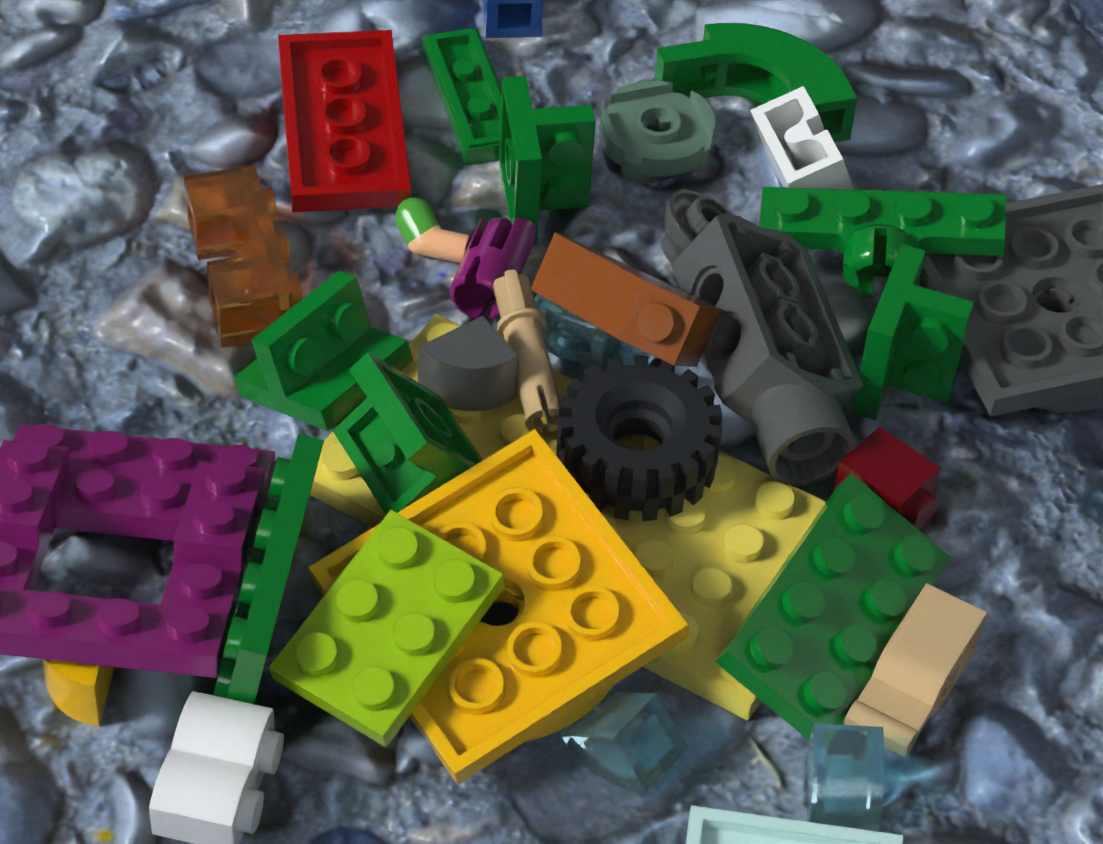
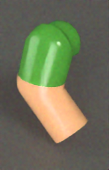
M422 198L403 200L398 205L395 216L396 225L408 248L417 255L461 263L471 241V235L441 229L431 205Z

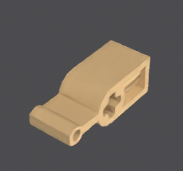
M926 583L884 648L871 679L858 699L850 707L843 727L905 758L912 749L930 717L933 718L937 714L977 650L987 612Z

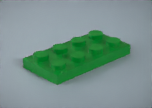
M298 434L291 460L282 457L277 458L268 496L271 497H268L261 515L251 560L248 562L236 614L233 616L214 696L250 704L255 703L324 440Z
M850 474L836 487L715 662L818 749H821L834 739L844 724L850 707L858 699L871 679L884 648L925 584L934 585L951 557L853 474Z

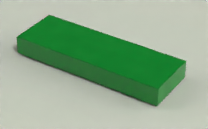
M477 27L422 36V51L465 165L499 160L502 89Z

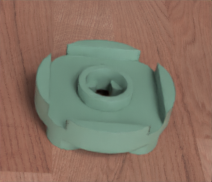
M661 80L639 81L618 89L612 95L611 104L606 109L603 107L600 114L599 139L604 152L612 161L621 166V173L624 177L637 182H644L652 177L677 176L689 171L704 169L708 165L710 151L714 143L716 118L710 104L701 95L690 90L689 98L681 93L673 92L674 83ZM657 125L663 132L649 130L648 126Z

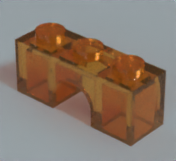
M255 165L184 176L186 217L197 259L228 257L207 261L209 304L221 348L252 343L251 339L303 299L297 272L288 274L286 272L285 266L290 265L286 233L284 229L274 231L273 223H277L278 220L273 190L271 187L262 189Z

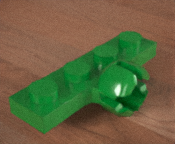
M763 187L759 227L785 232L807 249L841 252L844 256V280L855 292L872 298L874 276H886V285L901 244L926 250L925 254L1004 256L1006 195Z

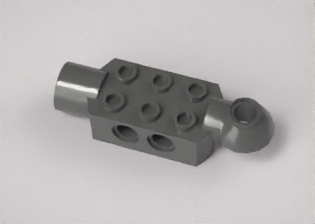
M686 189L673 192L665 210L664 223L666 234L660 242L661 249L666 258L671 262L680 290L722 309L703 352L715 382L714 388L718 397L721 399L722 404L752 425L767 468L774 480L785 485L805 486L832 477L838 473L840 461L852 450L856 449L855 439L842 406L864 385L808 249L785 232L759 227L741 216L732 214L725 205L714 198Z

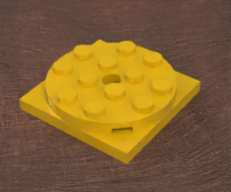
M533 429L398 512L399 515L501 572L504 576L505 588L493 603L507 602L518 609V614L514 620L503 626H492L486 622L482 623L480 620L409 716L457 785L522 743L548 736L578 721L602 701L616 683L689 637L688 623L536 429ZM378 525L308 567L312 581L323 596Z

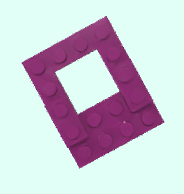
M20 424L14 440H3L0 447V654L217 678L243 584L248 537L256 511L263 512L267 502L275 469V451L252 449L245 445L222 446L194 443L180 438L156 439L128 436L115 431L90 432L62 429L50 424L35 426ZM55 528L174 541V563L161 604L133 602L122 598L105 599L68 595L56 591H32Z

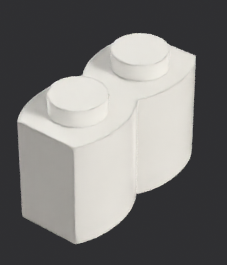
M195 691L191 692L182 710L171 749L162 764L150 800L149 814L153 835L193 844H239L243 832L255 833L260 821L264 801V793L257 791L264 773L274 775L277 771L284 744V734L275 731L273 708Z

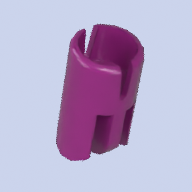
M517 217L512 225L511 221L507 218H492L489 222L485 218L480 219L449 289L452 302L464 315L477 319L484 315L491 301H494L489 319L493 320L500 317L493 284L495 279L503 277L507 270L515 269L517 274H522L536 240V227L530 220Z

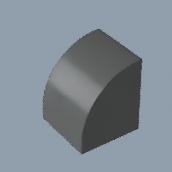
M481 316L418 347V382L439 394L448 408L462 411H482L496 408L517 398L519 355L489 322Z

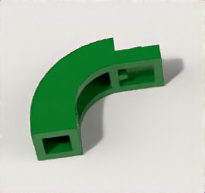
M747 23L705 24L703 41L657 48L654 80L674 83L673 92L681 93L690 98V90L703 98L737 96L764 104L804 86L820 115L824 130H828L834 143L848 141L851 138L857 96L838 65L824 52L801 38L766 26Z

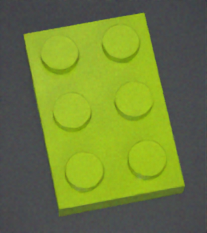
M390 510L270 665L271 675L275 681L382 746L387 747L505 588L504 576L501 572Z

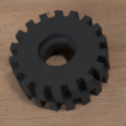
M635 355L634 365H624L621 356L610 358L607 360V370L603 372L596 364L584 370L583 382L574 378L568 385L567 397L562 396L559 406L556 456L586 494H590V500L601 513L606 505L615 507L614 518L629 520L630 510L642 511L643 521L657 520L658 509L665 508L669 516L672 517L683 512L684 498L692 505H695L702 499L704 486L710 488L715 478L723 427L721 426L722 411L720 404L714 405L715 393L709 385L697 389L699 377L697 374L687 369L679 376L675 374V366L663 360L659 367L649 366V356ZM626 434H643L656 439L661 445L652 449L638 450L628 448L615 439Z

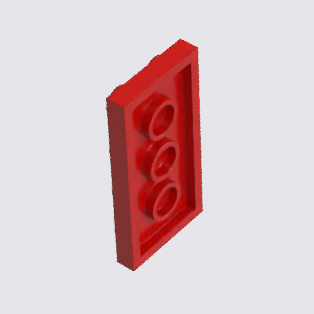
M392 30L278 35L292 213L398 207L403 200L411 198V184Z

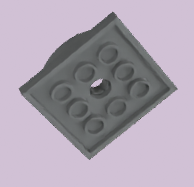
M1103 184L1006 203L1004 256L925 254L919 281L921 287L974 302L959 370L966 378L971 379L990 417L1033 407L1045 409L1056 414L1103 408ZM1043 307H1050L1055 312L1049 311Z

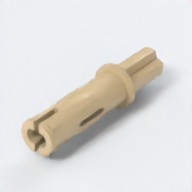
M515 269L507 270L505 275L495 279L493 284L501 317L497 325V331L519 355L517 385L525 414V425L529 431L536 429L538 433H543L541 417H543L544 410L549 432L558 429L561 401L543 335L546 332L547 322L544 314L536 308L528 276L517 274Z

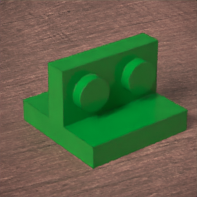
M526 76L502 77L499 169L508 218L512 225L517 217L530 220L536 227L534 245H537L539 210L589 207L596 120L592 105L532 109Z
M901 244L867 331L859 373L864 386L855 394L852 414L876 420L889 386L946 403L950 401L957 379L974 302L919 286L926 250Z
M337 271L251 339L257 359L234 376L240 397L329 431L367 398L349 371L360 358L369 352L401 371L413 361L408 340L371 326L357 276Z
M369 352L349 369L367 398L332 431L386 515L390 510L398 513L483 461L439 394Z

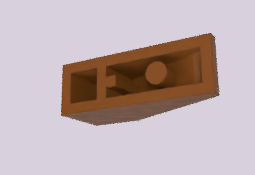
M554 232L530 288L535 293L615 338L674 366L697 367L722 311L721 308L557 232Z

